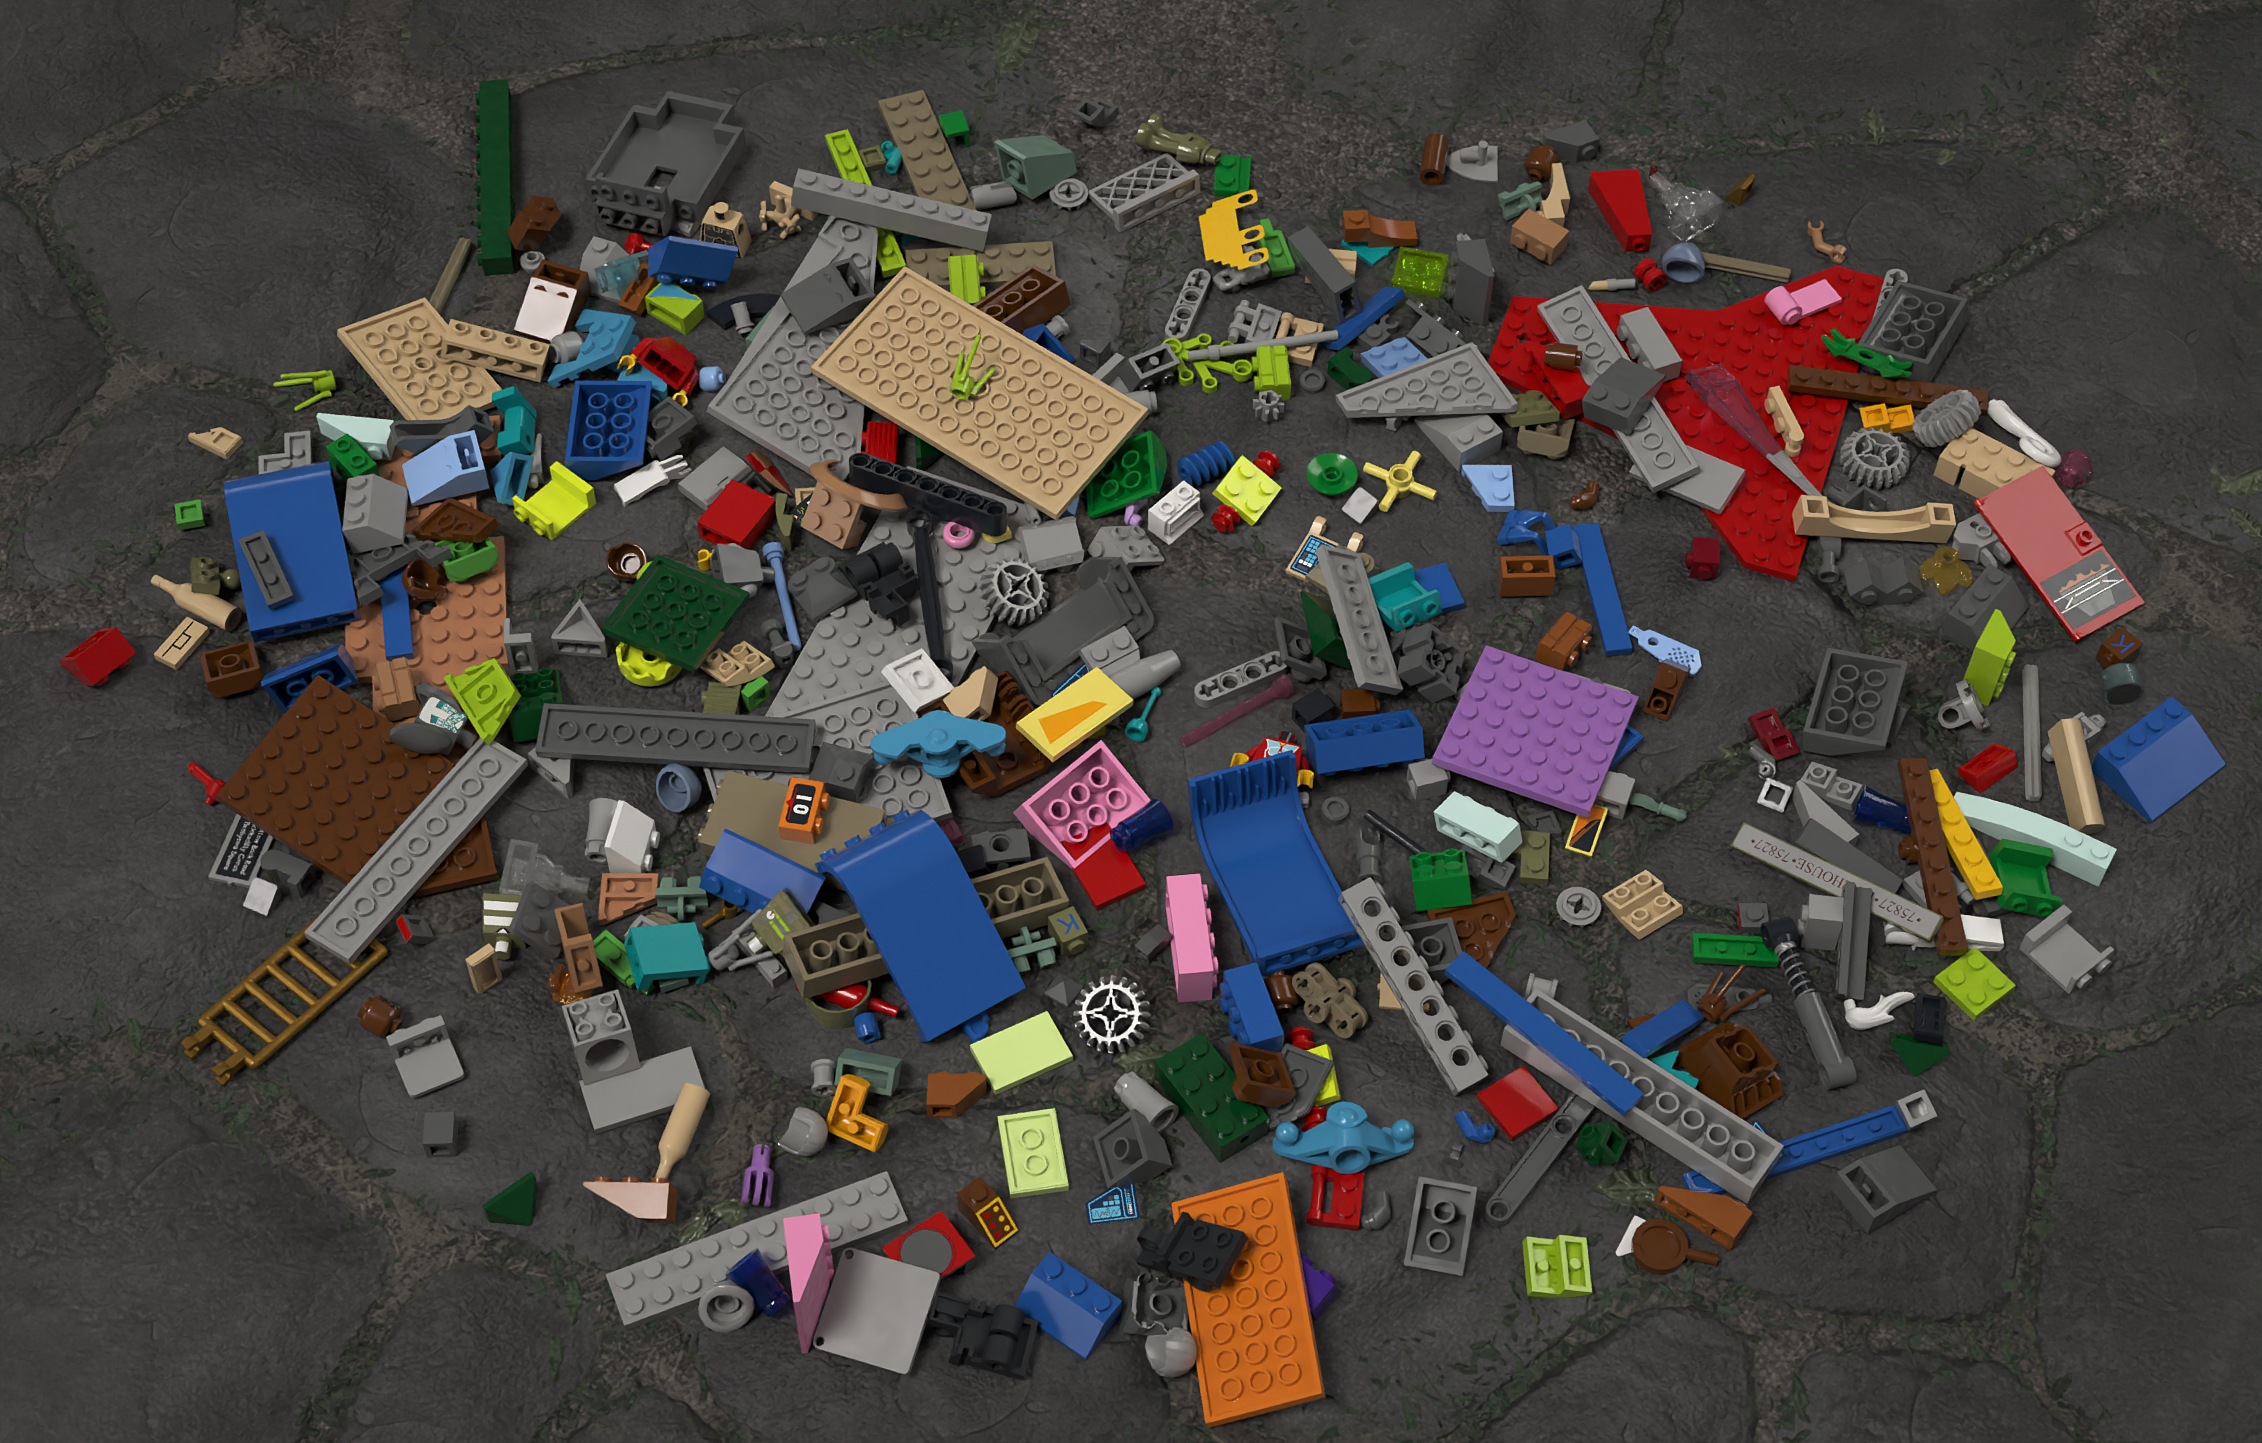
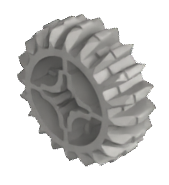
M1968 390L1951 391L1949 394L1935 399L1934 402L1928 404L1925 409L1920 411V414L1916 416L1912 424L1913 430L1918 440L1926 447L1942 446L1944 443L1958 438L1962 433H1966L1968 428L1973 427V423L1979 419L1981 407L1976 397Z
M1872 426L1868 431L1861 428L1858 432L1853 431L1850 437H1847L1840 451V466L1843 467L1844 474H1849V481L1857 480V486L1865 484L1868 488L1875 486L1877 490L1882 486L1889 489L1892 484L1897 485L1900 479L1903 480V477H1905L1910 465V451L1907 450V443H1901L1900 436L1893 437L1892 431L1886 433L1883 432L1882 428L1877 431Z
M1010 556L1005 557L1003 560L999 558L987 566L986 571L981 575L978 589L982 591L979 598L986 600L983 608L989 607L991 609L990 616L998 615V622L1006 619L1008 626L1014 622L1018 626L1023 625L1024 622L1028 624L1040 616L1048 603L1046 600L1049 593L1045 591L1048 583L1042 582L1044 574L1036 573L1037 566L1031 568L1029 560L1022 563L1019 556L1013 560ZM1016 587L1018 588L1016 591L1010 594V592L1013 591Z
M1113 975L1110 977V984L1108 985L1104 977L1099 978L1100 987H1097L1094 982H1090L1089 986L1093 991L1090 994L1086 990L1081 991V994L1086 997L1085 1002L1081 1000H1076L1075 1002L1076 1005L1083 1007L1082 1011L1076 1010L1073 1013L1075 1017L1082 1018V1020L1075 1023V1027H1085L1079 1036L1082 1039L1090 1036L1087 1041V1045L1090 1047L1094 1046L1098 1041L1097 1050L1099 1052L1105 1049L1106 1044L1110 1054H1114L1115 1045H1118L1120 1052H1125V1042H1128L1134 1048L1136 1044L1132 1038L1134 1036L1141 1040L1144 1038V1035L1139 1032L1140 1027L1148 1030L1150 1027L1147 1023L1142 1022V1019L1151 1018L1150 1012L1142 1011L1150 1006L1148 1001L1140 1002L1145 997V992L1139 991L1135 993L1138 985L1134 982L1127 988L1128 979L1125 977L1120 980L1119 985H1117V977ZM1118 992L1129 996L1135 1011L1120 1007ZM1109 993L1104 1006L1092 1010L1094 1003L1101 996ZM1111 1008L1122 1014L1118 1015L1114 1021L1104 1016L1108 1011L1111 1012ZM1091 1019L1105 1022L1107 1037L1096 1033L1091 1024ZM1134 1019L1130 1028L1125 1033L1116 1036L1121 1023Z

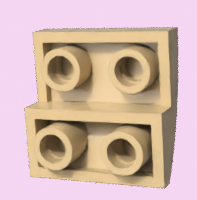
M745 641L735 645L727 654L721 649L711 652L700 665L702 670L726 687L749 682L775 667L769 657Z
M1647 870L1602 895L1603 901L1611 912L1639 940L1683 914L1682 905L1664 891V883Z

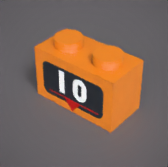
M791 777L778 825L781 839L810 844L815 843L816 835H820L823 829L822 812L828 809L830 794L826 793L824 782Z

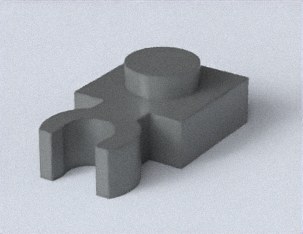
M1386 314L1382 316L1379 325L1376 323L1371 324L1355 338V341L1367 350L1387 344L1391 340V335L1397 333L1399 322L1396 321L1394 324L1388 325L1390 316Z

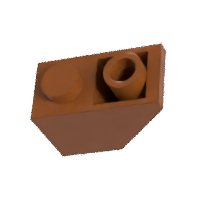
M946 1071L928 1073L927 1118H958L987 1093L986 1074H979L977 1072L951 1074Z

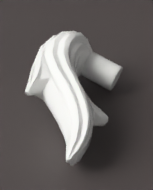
M1898 992L1887 997L1880 995L1879 1002L1871 1008H1856L1855 1001L1847 999L1844 1001L1845 1019L1851 1028L1858 1031L1876 1027L1894 1020L1893 1016L1888 1015L1889 1012L1911 1001L1915 996L1909 992Z

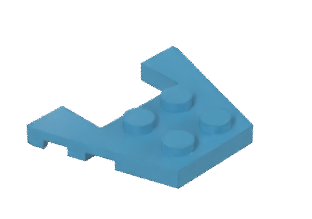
M584 309L575 327L581 333L589 331L585 342L580 346V352L576 360L556 364L547 382L553 388L561 386V380L569 378L572 381L579 378L581 372L588 368L594 371L619 360L637 322L629 315Z

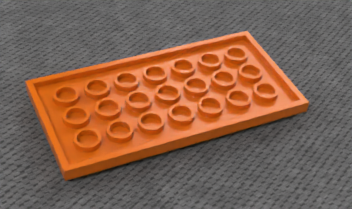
M1284 1172L1171 1203L1174 1224L1181 1217L1182 1212H1187L1195 1222L1198 1219L1243 1231L1249 1238L1220 1288L1213 1287L1210 1292H1203L1190 1285L1183 1278L1191 1334L1197 1345L1196 1366L1205 1424L1210 1428L1325 1398L1288 1181Z

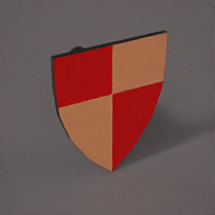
M758 448L742 458L752 470L740 483L751 486L755 482L766 494H769L775 488L779 492L787 494L788 497H792L791 491L781 474Z

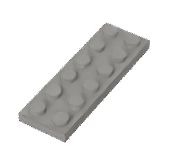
M1321 545L1316 549L1319 566L1325 579L1326 588L1330 595L1333 611L1339 624L1340 634L1343 637L1347 656L1350 660L1358 688L1397 695L1403 690L1402 684L1397 675L1395 662L1360 553Z

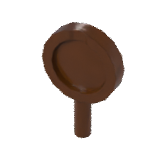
M1652 1219L1643 1222L1636 1228L1631 1241V1254L1635 1262L1643 1270L1652 1274L1666 1275L1675 1272L1683 1265L1685 1259L1717 1266L1719 1254L1689 1248L1688 1240L1683 1230L1675 1223L1665 1219Z

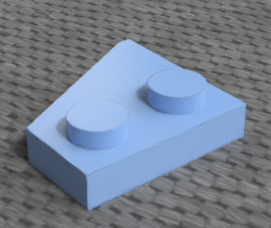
M1462 465V476H1467L1472 484V490L1476 496L1481 498L1487 512H1509L1514 510L1512 465Z

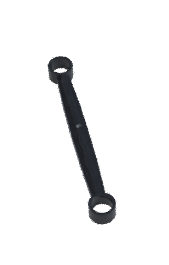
M916 508L907 514L906 523L908 533L914 537L919 593L930 659L938 668L949 671L945 677L952 683L954 679L953 665L945 655L940 598L929 538L933 531L932 514L924 508ZM916 520L928 522L922 527H916L911 524Z

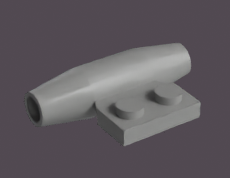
M1125 626L1079 651L1080 657L1090 671L1098 667L1133 700L1156 688L1181 668L1179 658L1173 650H1167L1140 659L1139 646Z

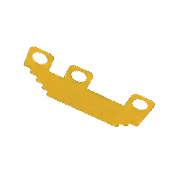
M1249 190L1212 203V207L1206 210V214L1199 216L1206 261L1212 259L1214 263L1221 261L1222 265L1238 266V270L1266 262L1269 259L1267 248H1260L1244 254L1242 250V245L1262 239L1265 235L1262 225L1241 231L1238 228L1235 209L1255 203L1258 200L1256 190ZM1243 195H1253L1252 200L1247 203L1238 202V199ZM1251 230L1260 231V234L1253 239L1245 238V234ZM1262 252L1264 254V257L1257 262L1249 261V257L1254 253Z

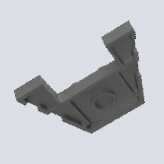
M405 533L404 544L354 554L351 551L347 554L357 595L362 606L384 595L381 586L375 581L383 580L391 572L407 567L411 561L418 557H421L432 568L453 557L448 546L443 545L440 548L429 540L421 542L417 540L416 536Z

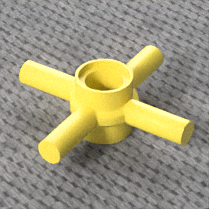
M1412 451L1405 464L1394 465L1390 471L1368 462L1365 463L1363 472L1386 481L1388 491L1379 504L1381 511L1387 512L1395 498H1404L1409 495L1410 491L1431 500L1435 499L1436 490L1414 482L1412 471L1421 458L1419 452Z

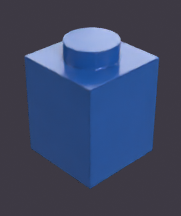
M1570 524L1558 526L1545 532L1549 556L1553 555L1554 565L1558 570L1583 562L1579 537Z

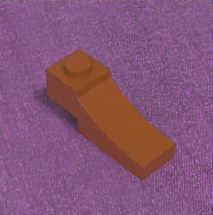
M1367 210L1343 211L1342 230L1344 243L1367 241L1368 248L1417 245L1415 221L1384 219L1368 214Z
M641 263L618 303L622 309L640 316L646 308L645 296L660 283L657 281V278L648 277V264Z

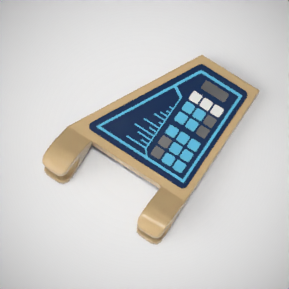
M1321 516L1315 518L1309 533L1286 569L1287 574L1310 583L1305 579V575L1319 563L1316 549L1321 545L1331 547L1339 545L1321 536L1326 530L1325 518ZM1354 532L1347 548L1358 553L1363 546V535Z

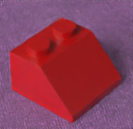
M117 627L102 628L60 659L59 662L84 685H96L98 687L110 679L109 673L114 669L121 670L132 661L130 657L136 652Z

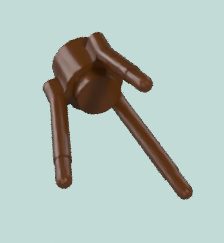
M1741 964L1720 990L1714 993L1724 974L1723 971L1718 972L1706 994L1698 1002L1699 1006L1697 1009L1708 1021L1714 1023L1718 1019L1720 1022H1723L1730 1014L1764 994L1766 990L1761 988L1730 1008H1725L1727 1001L1723 995L1745 969V965Z

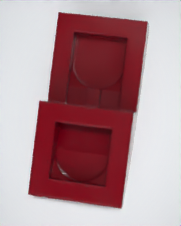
M1775 707L1751 715L1748 718L1764 750L1773 756L1776 762L1800 752L1789 728L1784 729Z

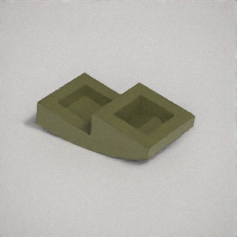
M777 493L776 516L778 532L784 549L791 552L795 535L794 516L787 515L789 513L787 494Z

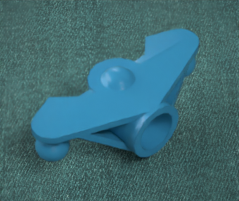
M936 710L926 713L922 718L877 734L872 738L870 746L874 752L875 761L880 765H889L894 759H899L902 755L922 762L923 769L928 775L934 778H945L956 773L960 767V758L975 749L981 753L986 751L987 754L994 757L1004 753L1006 731L997 724L954 716L950 712Z
M1339 1102L1328 1109L1326 1121L1306 1132L1297 1129L1296 1125L1291 1122L1280 1123L1275 1130L1276 1136L1273 1139L1272 1148L1275 1153L1284 1157L1332 1168L1339 1173L1352 1174L1363 1170L1366 1166L1410 1152L1414 1146V1127L1408 1120L1400 1119L1391 1128L1383 1127L1379 1129L1366 1121L1367 1114L1362 1107L1352 1102Z

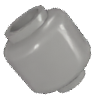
M574 331L554 336L549 347L550 359L557 364L575 361L580 352V346L585 342V339Z

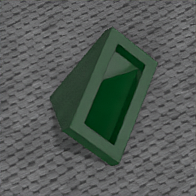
M915 436L916 469L926 471L945 453Z
M1889 1032V1040L1892 1047L1914 1077L1949 1055L1950 1049L1946 1041H1943L1941 1045L1913 1040L1912 1035Z
M532 1171L482 1205L489 1223L531 1226L539 1190L534 1173Z

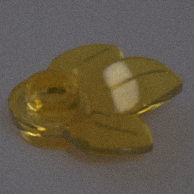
M1940 547L1936 550L1934 556L1925 560L1920 567V578L1933 579L1936 588L1943 596L1948 594L1957 583L1964 587L1971 586V570L1967 564L1960 561L1958 552L1952 547ZM1943 555L1949 556L1951 561H1945Z

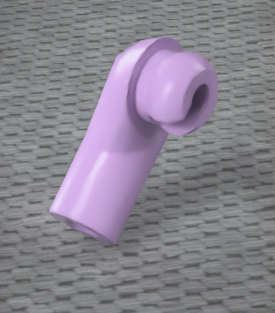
M1148 499L1126 506L1124 521L1127 526H1141L1142 522L1140 521L1143 519L1137 513L1139 509L1148 503Z

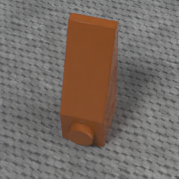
M1660 1186L1654 1202L1729 1251H1731L1749 1225L1753 1213L1744 1203L1733 1200L1728 1196Z

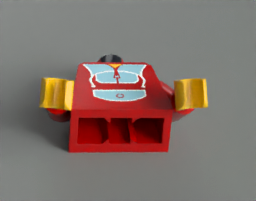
M668 336L659 339L644 338L630 352V356L624 355L621 357L617 367L619 369L622 365L627 366L628 368L625 372L627 376L632 373L635 361H638V363L674 389L679 390V393H676L672 399L683 408L688 402L686 396L691 394L699 379V373L694 365L695 355Z
M1280 732L1277 740L1268 737L1264 738L1261 745L1254 746L1245 754H1233L1230 767L1292 750L1296 756L1297 787L1303 784L1313 788L1314 773L1311 770L1308 759L1301 755L1302 747L1293 744L1295 736L1291 732Z

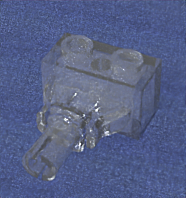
M1659 171L1649 178L1648 183L1662 194L1660 202L1666 206V213L1669 216L1667 229L1680 241L1687 242L1719 222L1723 200L1706 187L1699 191L1695 188L1685 187L1681 182L1671 183Z
M516 839L510 840L499 894L522 896L526 884L534 881L556 897L562 891L587 896L590 883L589 877L565 874L563 871L564 866L553 864L548 857L538 854L539 843Z

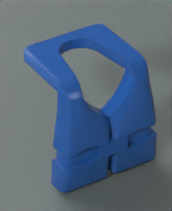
M1520 510L1509 511L1504 522L1505 526H1502L1497 542L1499 545L1510 542L1518 543L1534 540L1542 555L1548 556L1546 541L1538 533L1528 530V527L1540 520H1543L1547 531L1556 527L1545 512L1522 510V512Z

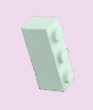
M1455 791L1434 811L1437 831L1501 863L1522 843L1520 825L1516 820L1511 817L1507 818L1497 813L1491 807H1485L1475 802L1472 798L1463 796Z

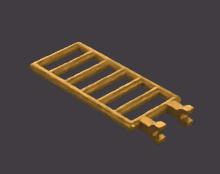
M318 915L198 1018V1024L202 1028L196 1034L188 1036L180 1042L186 1049L184 1051L185 1055L193 1061L214 1038L233 1053L225 1062H220L212 1068V1072L217 1075L215 1080L223 1087L232 1080L234 1074L245 1064L251 1069H256L385 958L388 954V949L374 938L367 946L373 953L362 963L355 959L350 965L341 960L352 971L340 981L299 948L307 940L304 932L319 917ZM291 955L331 989L318 999L281 969L278 964ZM269 973L310 1008L297 1018L256 983ZM245 992H248L286 1023L288 1027L275 1037L239 1007L235 1001ZM226 1010L267 1045L258 1053L252 1055L214 1023L213 1020Z

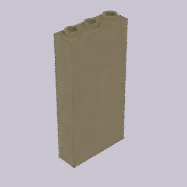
M727 771L724 780L721 779L717 785V798L715 803H711L708 808V821L705 828L702 827L699 831L698 843L703 855L711 857L723 831L728 829L819 874L814 865L821 861L819 855L832 848H835L837 852L846 848L844 842L857 835L861 839L871 835L868 829L882 822L886 826V813L883 809L830 796L828 809L823 810L821 816L823 818V829L820 835H816L814 844L781 839L778 825L789 786ZM824 872L820 874L826 877L824 886L846 891L831 873Z

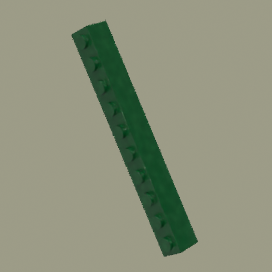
M508 79L479 81V91H475L476 105L480 106V108L475 109L476 121L480 123V126H476L477 140H480V143H476L477 158H480V161H476L477 175L480 176V179H476L477 193H481L480 197H476L477 210L481 211V214L477 215L478 230L481 229V233H477L478 248H481V251H477L478 266H483L485 276L515 274L514 245L507 233L514 221L512 107Z

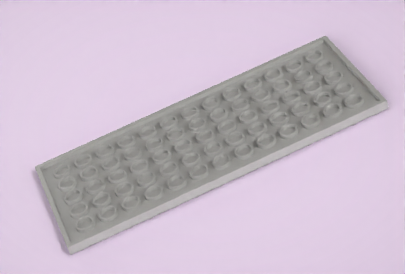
M907 466L908 469L1000 501L1007 506V525L1012 532V538L999 543H990L983 539L981 532L974 530L975 537L973 542L969 546L960 549L948 546L943 539V529L951 521L932 515L933 531L929 538L940 598L945 655L953 665L954 679L951 684L955 688L962 684L978 654L971 641L981 634L989 633L998 617L996 614L990 616L991 609L989 607L983 608L986 600L979 598L982 591L978 589L981 575L986 571L985 569L989 564H992L999 558L1003 560L1005 557L1010 556L1013 560L1019 556L1022 563L1025 561L1018 527L1031 525L1024 504ZM907 506V510L902 511L882 510L857 555L882 542L885 544L892 542L900 551L903 563H908L910 568L914 569L918 580L914 537L908 533L906 523L907 514L916 508ZM1038 510L1041 522L1050 520V516ZM916 520L911 524L916 527H922L928 522ZM958 531L954 532L952 535L955 537H961L965 535V533ZM919 590L903 598L908 603L910 620L899 626L894 625L890 618L885 620L879 612L874 614L870 610L869 601H866L858 591L857 596L822 617L765 716L771 717L887 681L881 673L886 665L921 648L930 657ZM939 668L944 676L949 673L948 670Z

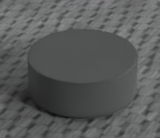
M1308 370L1300 377V387L1306 393L1317 394L1325 387V377L1317 370Z
M1340 797L1326 799L1322 804V818L1331 825L1344 823L1349 816L1348 803Z

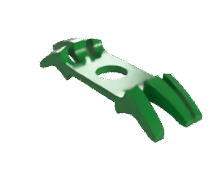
M1835 328L1831 330V335L1835 342L1824 334L1821 336L1824 344L1834 356L1843 355L1878 370L1882 377L1902 378L1912 374V372L1904 371V369L1910 368L1913 362L1897 361L1891 354L1886 357L1855 343L1856 339L1844 338ZM1859 354L1869 355L1872 359L1863 358Z

